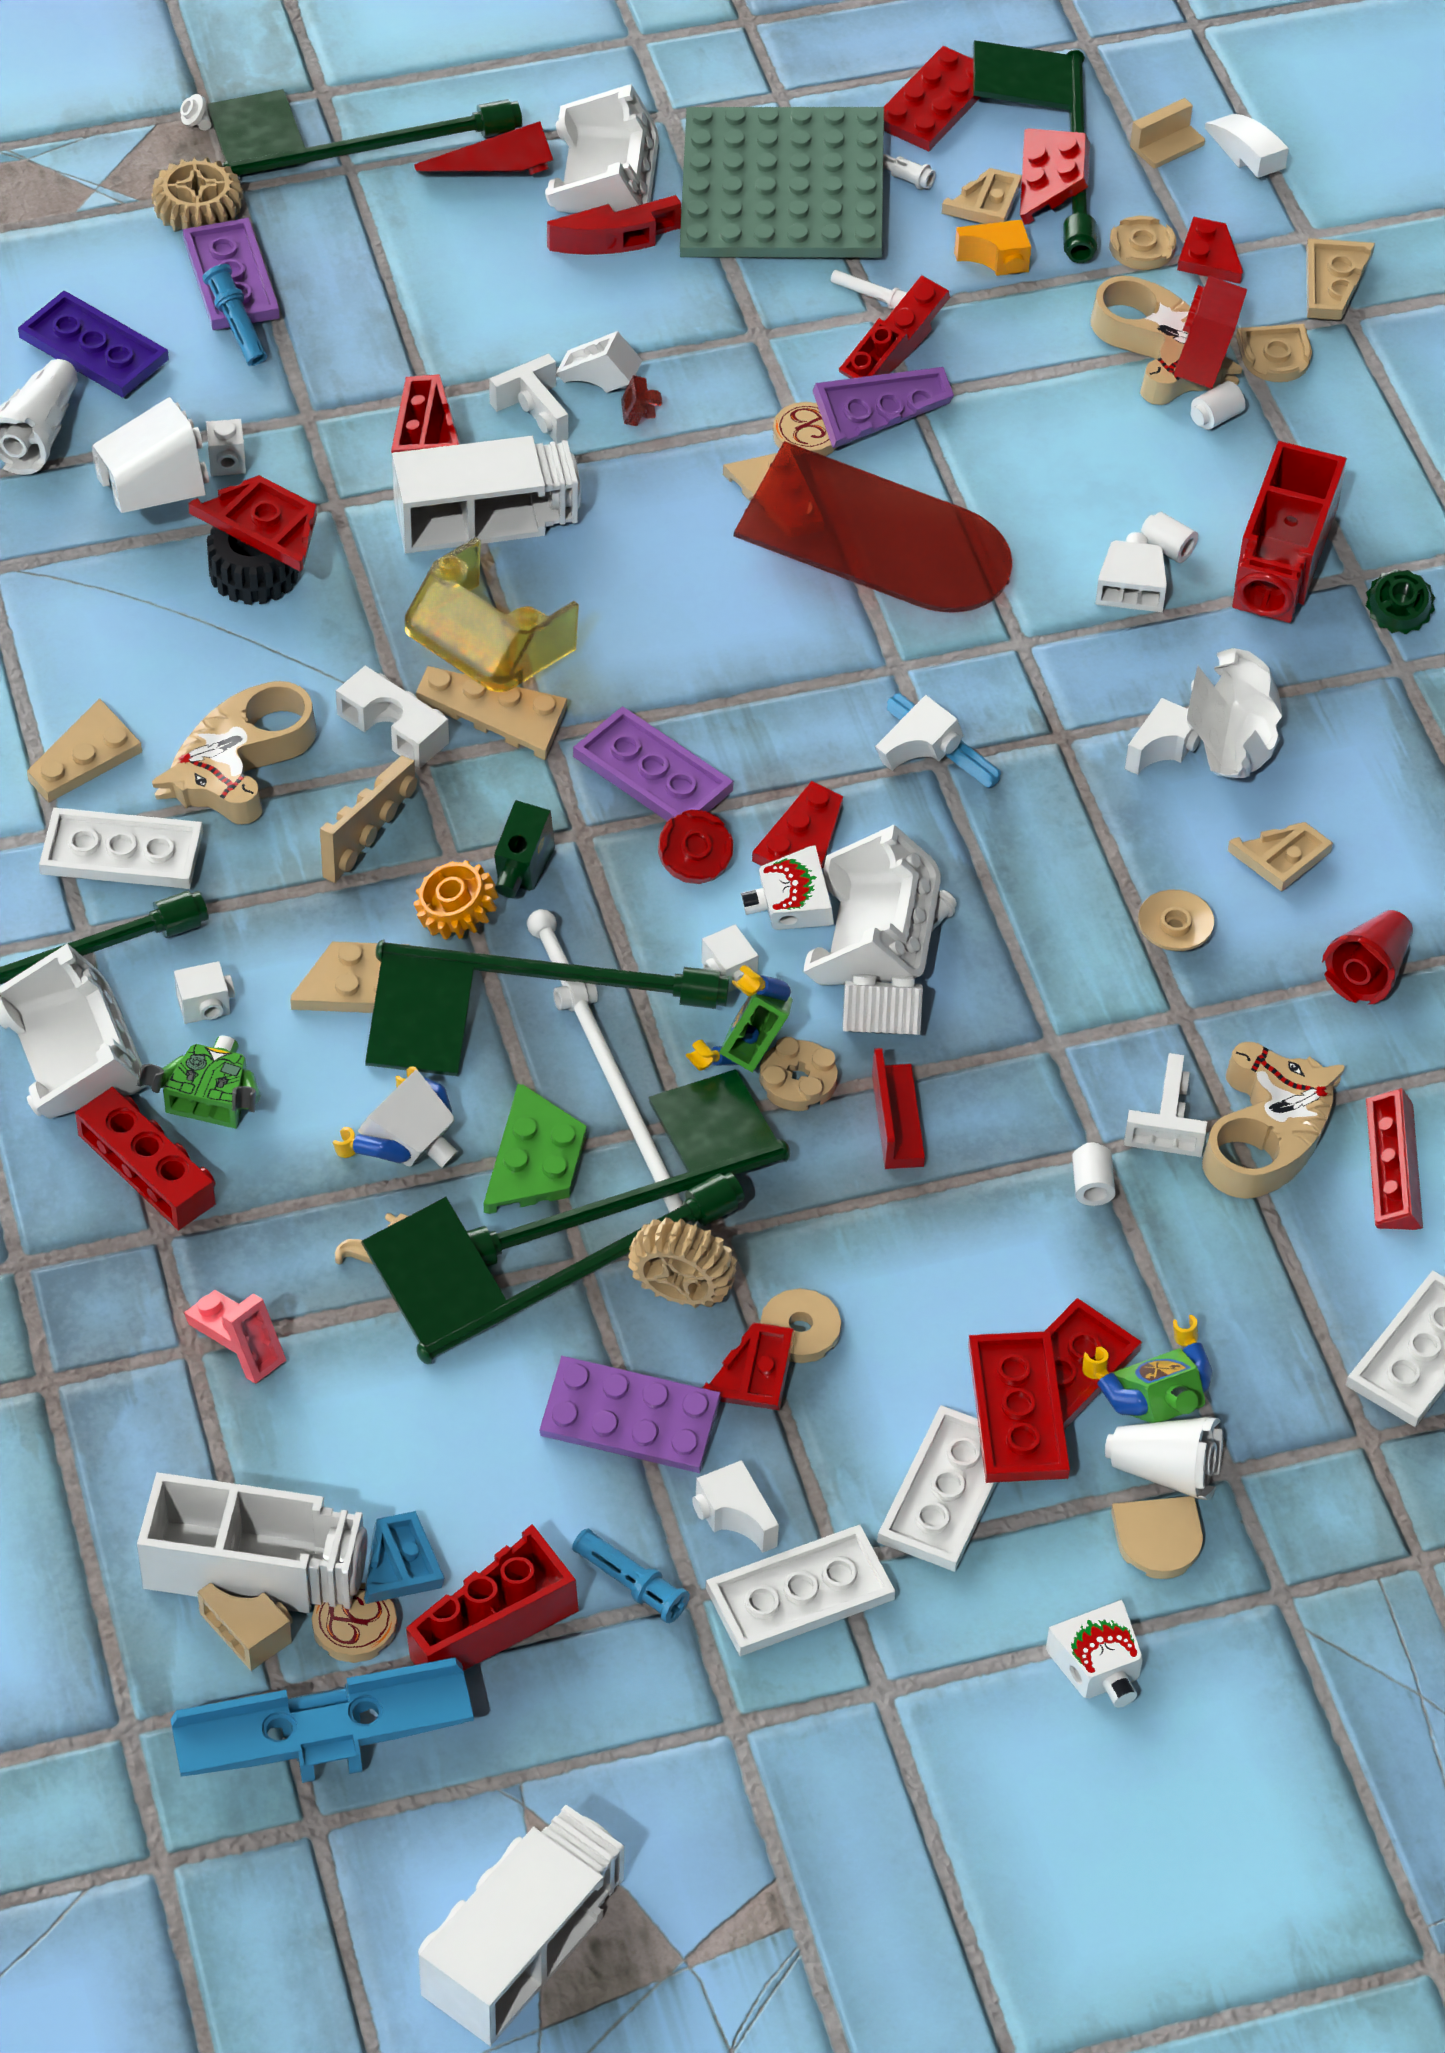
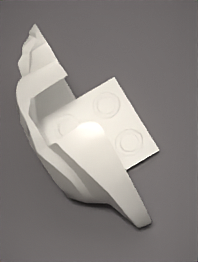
M1231 648L1217 653L1219 666H1215L1214 670L1221 677L1215 687L1197 665L1195 679L1191 683L1192 694L1189 708L1186 710V721L1188 726L1194 729L1203 740L1212 772L1217 776L1245 778L1249 777L1251 772L1261 768L1272 757L1274 749L1280 740L1277 724L1282 718L1279 692L1269 667L1251 652Z

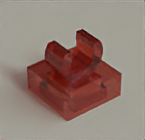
M633 375L621 398L624 424L638 426L642 417L647 419L655 418V406L651 404L658 406L662 404L661 393L656 390H648L647 381L644 377Z

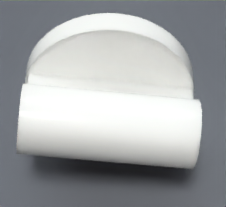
M194 94L182 103L180 113L183 124L189 127L198 125L199 129L203 131L211 128L212 124L207 111L206 100L203 96Z

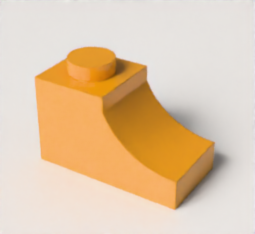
M1022 219L956 227L954 254L957 261L983 264L995 271L996 276L1029 272L1031 244Z

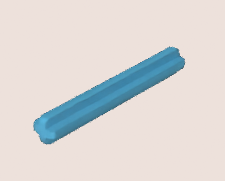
M896 693L893 697L889 698L887 711L901 720L915 704L901 693ZM962 740L952 753L945 755L987 788H992L1001 779V771Z

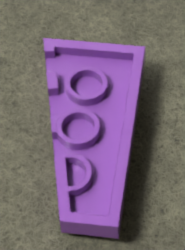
M944 367L815 383L813 388V394L833 448L949 404L954 396Z

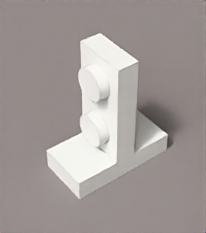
M549 353L489 378L490 405L496 412L520 403L522 409L525 412H530L536 419L540 430L543 433H547L555 443L568 439V413L548 391L556 387V361Z
M1172 1053L1168 1055L1160 1114L1129 1110L1123 1146L1202 1157L1207 1121L1184 1118L1186 1103L1178 1102L1179 1094H1187L1190 1072L1182 1071L1184 1055Z

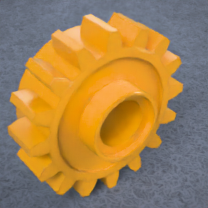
M466 860L463 863L452 861L435 868L427 877L423 878L424 881L421 887L416 889V894L419 897V900L414 902V907L418 912L416 915L423 927L428 928L431 935L434 936L440 932L445 940L450 937L452 932H455L459 939L463 938L464 930L470 929L471 932L476 933V924L479 921L486 924L489 922L486 913L496 911L497 907L493 900L499 898L495 889V883L488 872L485 873L481 865L478 864L472 867L469 861Z

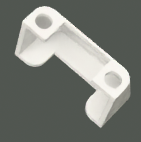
M170 397L92 445L97 479L105 487L110 485V478L115 505L121 513L206 495L204 484L209 483V476L205 462L199 461L197 449L203 448L199 428H194L192 419H187L185 410L181 411L179 403H174Z

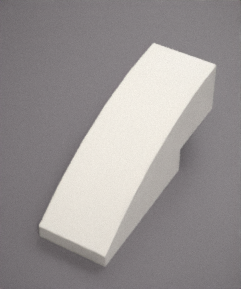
M1231 114L1205 123L1207 132L1238 168L1247 165L1257 178L1286 168L1289 148L1278 136L1256 120L1244 115Z

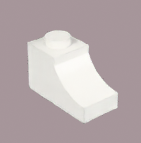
M616 331L568 350L556 374L564 383L570 381L589 382L601 387L607 393L618 388L625 389L636 380V373L643 360L622 335Z
M925 695L875 747L881 762L893 771L902 763L918 757H932L939 762L946 754L952 753L958 747L964 735L958 719Z
M1161 698L1128 744L1125 769L1138 775L1145 767L1162 760H1175L1181 763L1189 750L1194 752L1201 738L1187 724V709Z
M742 1460L697 1478L696 1496L692 1497L693 1506L698 1517L701 1520L706 1519L713 1532L719 1530L738 1532L752 1540L762 1553L777 1547L779 1524Z

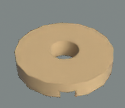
M801 1288L786 1290L771 1298L763 1308L760 1324L791 1328L790 1325L793 1322L804 1321L811 1326L809 1330L803 1332L794 1330L795 1337L790 1362L808 1363L818 1361L825 1357L826 1352L831 1350L832 1347L834 1349L839 1341L841 1318L838 1308L828 1297L816 1291Z

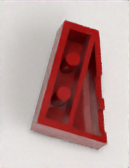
M1208 276L1205 287L1197 286L1182 330L1188 334L1175 368L1174 376L1213 389L1234 334L1247 289L1212 276Z
M440 374L406 377L391 453L460 445Z

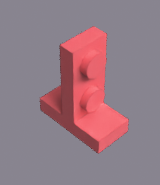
M214 1290L184 1312L190 1326L237 1354L245 1377L255 1384L287 1361L262 1298L255 1294L250 1295L238 1304Z

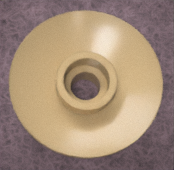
M1175 889L1163 890L1149 896L1142 903L1138 914V924L1142 934L1154 945L1171 951H1187L1201 946L1209 939L1214 927V915L1209 905L1193 893Z

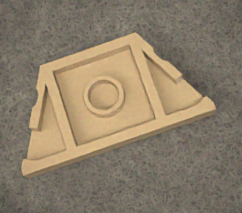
M332 941L292 993L290 999L291 1010L373 1013L381 965L375 954L378 943Z

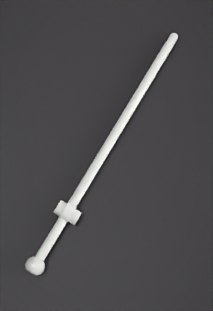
M538 909L534 911L527 920L528 931L532 936L541 939L551 962L569 964L554 933L557 927L556 917L548 910ZM560 980L562 986L554 988L553 991L557 1009L575 1011L655 1183L670 1178L588 1005L596 1003L598 1000L595 984ZM678 1193L663 1198L669 1213L683 1206Z

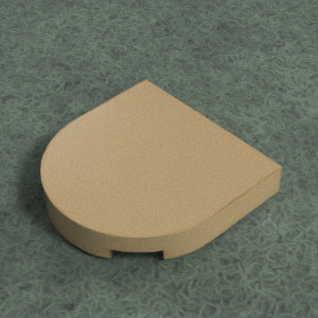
M1304 324L1237 328L1236 338L1243 363L1253 375L1266 381L1288 382L1301 377L1308 370L1312 349Z
M1187 1496L1112 1504L1111 1514L1119 1551L1128 1564L1131 1563L1139 1570L1146 1572V1576L1156 1579H1169L1180 1576L1199 1557L1203 1534L1194 1497Z

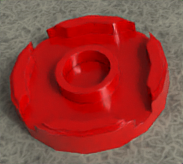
M691 809L676 815L674 818L672 817L666 822L659 836L658 854L662 865L673 877L685 883L702 884L715 880L726 870L733 855L732 836L728 833V830L724 827L725 824L719 817L707 811Z

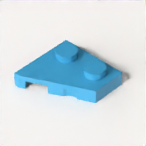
M416 1511L376 1519L364 1594L365 1603L368 1604L442 1588L445 1578Z

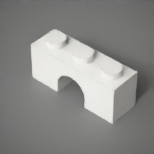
M366 665L336 690L338 716L364 733L379 722H393L394 724L391 726L392 751L399 756L403 755L414 760L415 766L419 769L449 744L448 718L441 711L432 709L418 700L413 693L404 691L392 683L385 675L373 671Z

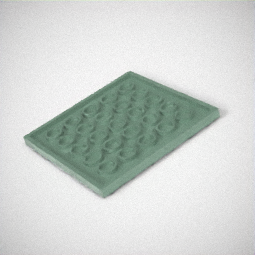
M686 107L680 257L882 258L884 107Z

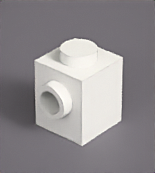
M241 419L206 421L211 476L246 474Z
M736 924L702 938L701 963L703 964V969L720 971V975L730 976L728 992L737 989L732 984V981H738L743 977L744 973L740 970L743 965H747L758 974L759 955Z
M219 961L174 971L176 996L185 1024L201 1020H212L230 1014L229 998L235 997L234 986L231 976L223 975Z

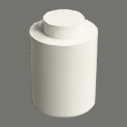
M1226 381L1192 400L1191 417L1195 424L1210 430L1243 412L1245 409V398L1235 383Z
M1163 512L1150 515L1145 520L1141 529V533L1148 539L1147 544L1159 545L1164 555L1178 563L1184 562L1190 556L1198 540V533Z
M1094 1142L1086 1143L1076 1149L1072 1155L1076 1199L1080 1203L1089 1206H1098L1110 1202L1115 1197L1112 1153L1110 1149Z

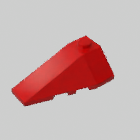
M539 121L414 164L417 172H513L528 169L530 175L549 169L547 163L553 161V157L541 122Z

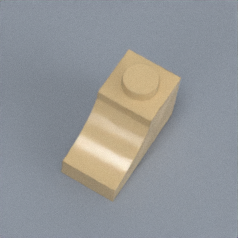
M209 1583L197 1592L201 1616L250 1671L292 1643L290 1624L293 1623L290 1613L282 1603L277 1602L274 1604L265 1592L258 1597L240 1598L224 1593L212 1583Z

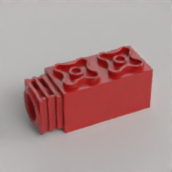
M1282 441L1277 442L1243 535L1232 604L1234 609L1290 623L1296 605L1298 603L1304 605L1338 509L1347 461L1346 457Z

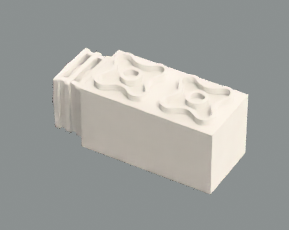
M532 435L392 453L394 505L405 554L545 536V527L553 526V524L560 523V525H565V522L578 523V509L581 506L580 478L575 456L570 452L567 440H563L562 443L549 442L547 445H543V443L535 444Z
M156 1472L137 1542L143 1589L198 1597L197 1592L209 1583H212L224 1593L240 1598L258 1597L265 1592L274 1604L280 1602L289 1611L310 1613L312 1604L321 1605L322 1602L329 1603L331 1607L341 1604L344 1605V1609H351L353 1596L357 1594L361 1585L367 1555V1530L363 1527L362 1512L348 1514V1510L334 1512L333 1508L324 1507V1497Z
M565 1805L561 1809V1813L551 1820V1824L541 1832L532 1827L523 1838L520 1836L515 1838L497 1864L489 1868L481 1876L476 1885V1891L467 1901L460 1900L453 1907L444 1923L436 1931L430 1933L422 1942L418 1950L421 1996L491 2047L602 1920L603 1910L600 1908L601 1905L605 1902L606 1897L614 1892V1888L624 1880V1845L614 1839L597 1822L580 1815L568 1805Z

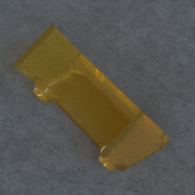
M475 537L433 562L405 614L404 630L409 637L485 688L495 692H505L576 650L579 604L572 601L549 616L530 606L520 607L507 615L471 592V590L479 586L481 540Z

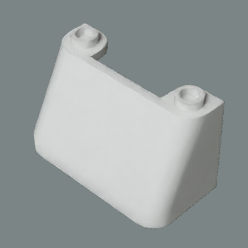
M632 84L560 106L556 130L560 139L566 141L569 149L564 182L560 178L549 180L548 188L545 190L548 204L559 212L578 213L607 204L611 206L614 212L651 202L659 137L652 117Z
M892 825L826 856L823 869L826 888L829 893L840 901L831 951L828 952L822 947L809 951L803 970L807 976L819 985H844L845 981H853V975L856 974L876 976V982H892L893 976L917 978L925 970L941 875L933 858L897 826Z
M68 943L0 986V1025L4 1029L10 1027L19 1036L36 1080L35 1083L29 1086L30 1095L27 1096V1101L37 1116L44 1115L51 1119L75 1112L112 1086L123 1097L135 1094L148 1086H137L142 1063L108 982L97 968Z

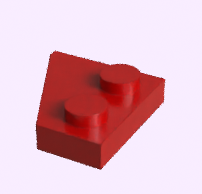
M1193 217L1178 260L1177 270L1206 277L1212 276L1220 280L1240 284L1243 270L1226 223Z
M753 1322L742 1336L740 1345L736 1349L731 1350L722 1362L723 1367L709 1384L706 1382L702 1388L720 1392V1402L780 1411L795 1337L794 1329Z

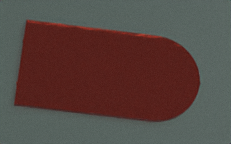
M786 441L783 442L773 462L770 463L766 475L750 504L745 509L733 535L736 538L916 606L940 612H964L990 603L1009 584L1012 570L1011 551L1005 538L995 526L980 515Z

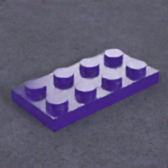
M65 290L18 327L19 338L55 359L70 362L77 372L122 398L169 360L168 349Z

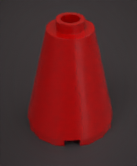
M1387 910L1333 940L1323 954L1322 963L1325 961L1327 971L1324 975L1334 991L1346 1000L1354 1003L1362 1000L1370 1001L1368 1004H1376L1386 998L1393 989L1413 934L1410 920L1401 912Z

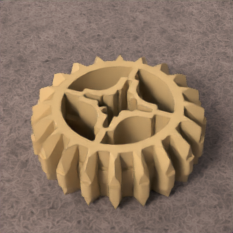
M194 157L192 161L186 162L181 159L179 165L169 164L168 170H161L159 177L154 179L151 196L157 218L163 221L164 226L171 225L173 231L176 232L181 229L235 220V216L240 213V208L242 207L243 191L240 187L238 175L232 172L230 166L223 167L221 161L210 163L208 157L203 161H197Z
M665 1217L663 1221L653 1219L650 1224H643L641 1230L637 1232L629 1248L628 1258L630 1260L628 1267L633 1271L632 1277L642 1281L641 1287L651 1289L655 1297L661 1296L666 1298L667 1301L677 1302L681 1305L689 1304L694 1308L700 1304L712 1307L714 1303L722 1302L724 1296L732 1288L736 1278L734 1275L737 1260L732 1256L733 1250L730 1247L723 1246L724 1239L712 1236L711 1230L700 1229L697 1223L694 1225L686 1224L683 1219L674 1222L670 1218Z

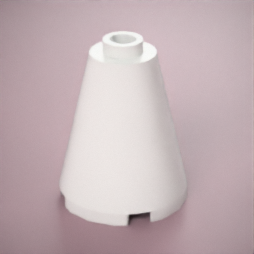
M1202 1417L1118 1426L1114 1434H1108L1105 1457L1111 1459L1112 1467L1199 1500H1211L1216 1487L1209 1486L1210 1478L1212 1475L1220 1474L1222 1462L1223 1431L1222 1429L1214 1428L1220 1423V1419Z

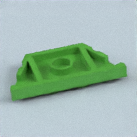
M518 1084L483 1203L484 1213H496L497 1206L519 1202L521 1208L535 1205L543 1200L555 1201L569 1198L585 1143L587 1126L528 1087Z

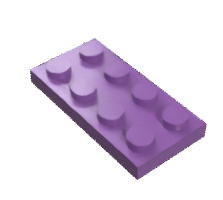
M249 217L182 229L183 240L212 330L230 327L224 313L219 311L214 305L215 297L210 286L206 285L202 279L206 271L220 264H229L231 266L232 279L237 289H241L244 294L243 305L252 323L280 318L279 307Z
M623 706L573 747L574 758L666 821L691 809L709 812L733 791V780Z
M561 1355L539 1429L540 1436L700 1473L721 1396L720 1392Z

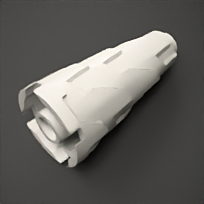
M60 359L51 360L42 370L33 374L22 389H17L8 401L0 405V460L6 463L2 469L15 474L28 475L39 471L48 460L50 449L62 427L60 423L70 405L68 401L78 382L77 372L70 362Z

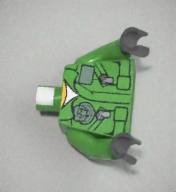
M223 1035L216 1039L213 1047L200 1044L190 1046L185 1055L179 1056L163 1068L153 1064L142 1065L137 1086L140 1087L143 1085L152 1086L151 1089L155 1093H159L160 1089L163 1088L166 1113L237 1129L239 1125L241 1109H249V1112H255L256 1104L261 1096L254 1073L246 1069L245 1057L242 1054L236 1053L239 1047L237 1041Z

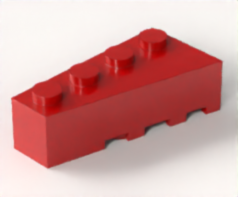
M533 1524L522 1532V1538L512 1547L506 1545L494 1555L495 1560L480 1573L474 1571L463 1580L464 1586L452 1596L446 1594L406 1627L410 1659L414 1665L456 1658L462 1663L464 1671L579 1611L576 1579Z

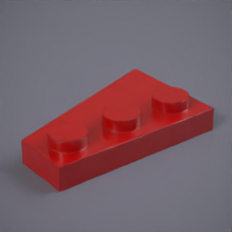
M811 781L753 850L752 862L763 866L815 845L821 869L824 868L830 841L833 839L842 810L843 796Z

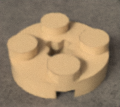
M783 1037L776 1042L775 1047L771 1048L764 1055L761 1061L760 1085L766 1090L767 1098L773 1104L783 1109L804 1111L808 1110L809 1105L816 1104L819 1101L820 1105H822L832 1097L836 1089L838 1070L835 1064V1055L830 1049L823 1048L816 1043L795 1040L792 1037ZM802 1071L808 1077L801 1076L799 1080L792 1078V1072Z

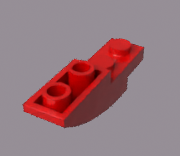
M676 195L617 212H614L611 206L607 204L547 221V247L549 251L560 253L602 255L635 251L655 246L656 235L681 228V202Z
M921 275L886 320L883 321L879 318L839 367V373L850 379L891 373L932 331L930 322L950 299L949 290Z

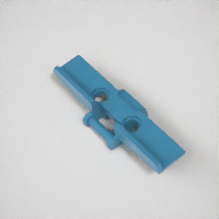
M456 1658L350 1677L346 1678L347 1683L343 1689L288 1699L287 1691L281 1690L176 1710L170 1720L180 1775L182 1777L253 1767L296 1758L299 1762L302 1783L315 1781L313 1765L347 1759L349 1774L362 1772L359 1746L395 1740L474 1720L462 1663ZM369 1709L377 1712V1719L372 1723H360L361 1712ZM270 1728H282L283 1737L287 1739L277 1741L270 1738L267 1733Z

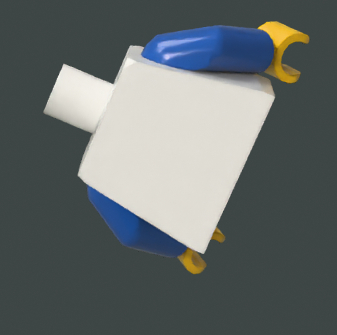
M409 1067L406 1070L407 1079L399 1075L395 1076L397 1088L366 1118L358 1130L359 1135L355 1136L353 1129L350 1127H344L340 1130L344 1142L337 1140L332 1142L335 1152L342 1158H349L357 1153L399 1164L403 1163L410 1167L426 1153L443 1168L458 1152L443 1137L455 1121L445 1087L423 1077L416 1067Z

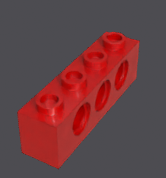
M112 1086L75 1111L78 1136L178 1231L216 1205L214 1193L216 1183L211 1173L205 1167L199 1168L193 1163L184 1147L179 1143L173 1144L165 1136L161 1126L155 1120H148L143 1116L132 1098L129 1096L123 1097Z

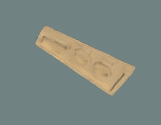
M427 666L416 691L418 700L432 709H437L456 720L462 717L473 722L475 729L486 734L489 730L505 737L506 743L517 748L523 745L534 750V756L543 760L547 758L567 709V698L431 666Z
M401 755L376 778L373 790L364 788L357 795V802L353 808L345 805L337 813L336 819L338 821L334 825L326 822L320 828L323 878L336 883L344 872H349L354 867L357 856L361 851L373 844L377 832L385 822L389 823L393 819L401 802L405 798L412 796L417 786L414 760Z

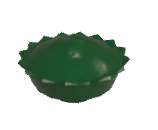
M1394 569L1391 572L1382 573L1378 579L1372 581L1371 588L1366 592L1368 600L1365 606L1370 610V618L1377 621L1379 628H1387L1391 633L1401 632L1407 634L1411 630H1419L1422 624L1429 622L1430 614L1435 611L1433 605L1435 596L1431 592V585L1426 583L1422 576L1413 574L1410 570L1400 571Z

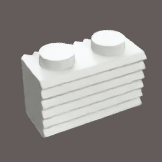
M853 975V981H845L843 1031L920 1035L922 984H915V978L893 976L892 983L876 982V976Z

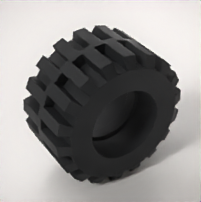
M214 526L211 528V535L207 537L209 577H211L213 587L218 588L219 594L222 596L229 595V600L237 602L242 600L244 604L252 605V602L259 601V604L267 603V600L271 598L273 600L279 599L282 592L288 593L292 589L291 584H295L298 579V570Z

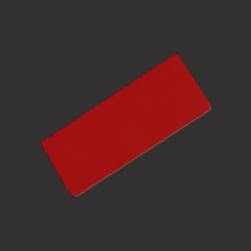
M874 1048L872 1080L885 1169L924 1167L925 1155L912 1065H885L882 1048Z

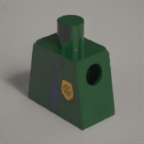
M515 800L494 854L498 878L495 889L500 895L514 898L519 888L529 891L535 889L555 849L551 810Z

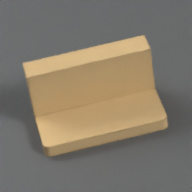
M1183 98L1133 121L1130 147L1152 168H1158L1204 146L1205 138L1190 126L1193 105L1186 98Z

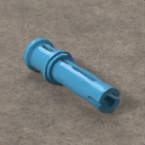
M229 264L214 266L203 274L202 279L206 285L210 286L214 294L215 307L226 316L247 365H258L265 361L268 355L243 305L244 294L241 289H237L231 276L232 268Z
M589 1528L582 1530L574 1540L572 1550L575 1553H579L606 1574L630 1589L634 1601L639 1604H648L661 1614V1619L669 1624L674 1622L686 1608L690 1597L689 1592L684 1588L677 1589L662 1579V1573L657 1569H644L621 1551L594 1534Z

